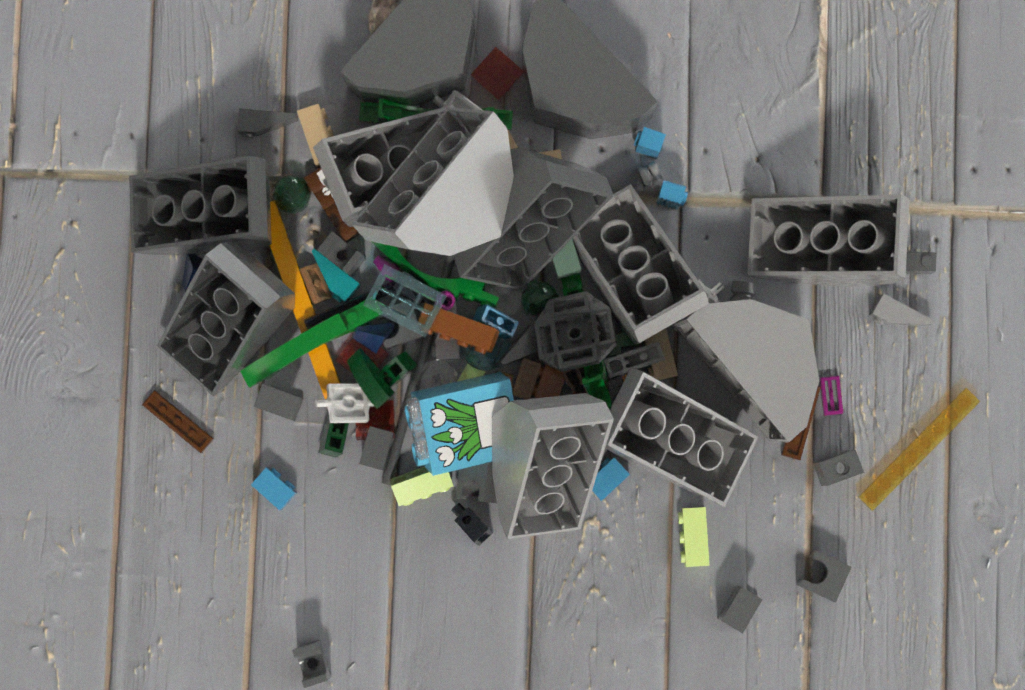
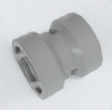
M655 161L648 163L646 167L636 169L644 186L650 184L652 180L662 178Z

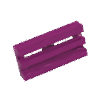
M839 376L820 377L823 416L844 414ZM832 380H835L837 411H835ZM825 381L828 384L830 411H828Z

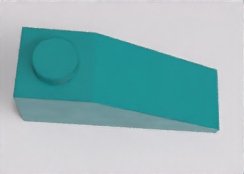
M313 249V256L330 291L334 293L332 297L339 303L350 300L361 285L321 253Z

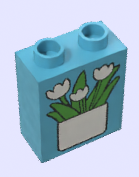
M501 372L411 392L413 404L405 406V416L409 428L418 429L420 442L412 443V453L416 466L424 465L434 476L492 462V416L510 401H514L511 381Z

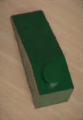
M405 351L393 358L381 369V372L386 376L384 381L392 388L418 365Z
M328 415L318 453L335 458L342 455L349 423H330Z

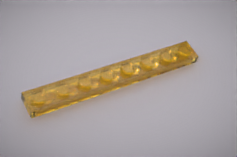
M964 388L858 498L873 511L980 401L967 388Z

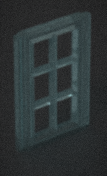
M385 264L363 306L426 337L447 296ZM386 277L400 284L396 293L381 287ZM403 286L418 293L414 302L399 296ZM379 290L393 297L389 306L375 300ZM421 296L436 302L431 312L417 305ZM397 299L411 306L407 315L392 309ZM415 308L429 315L425 324L410 318Z

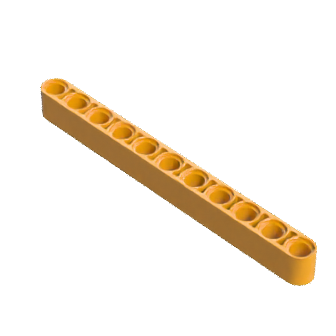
M273 200L270 202L272 239L270 247L283 283L295 293V308L293 312L302 334L309 330L306 328L304 320L316 315L301 277L300 268L277 204ZM324 344L308 354L323 396L327 399L326 386L328 384L341 383L327 344Z

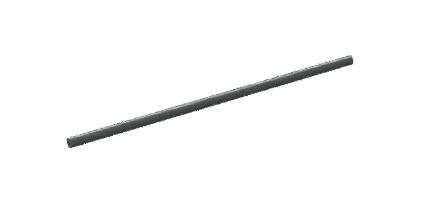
M455 254L451 256L446 255L440 278L450 279L455 262ZM434 301L432 305L438 307ZM434 332L432 335L424 333L416 360L418 366L412 374L382 479L383 484L391 485L390 479L394 476L408 427L405 406L413 404L411 392L418 391Z

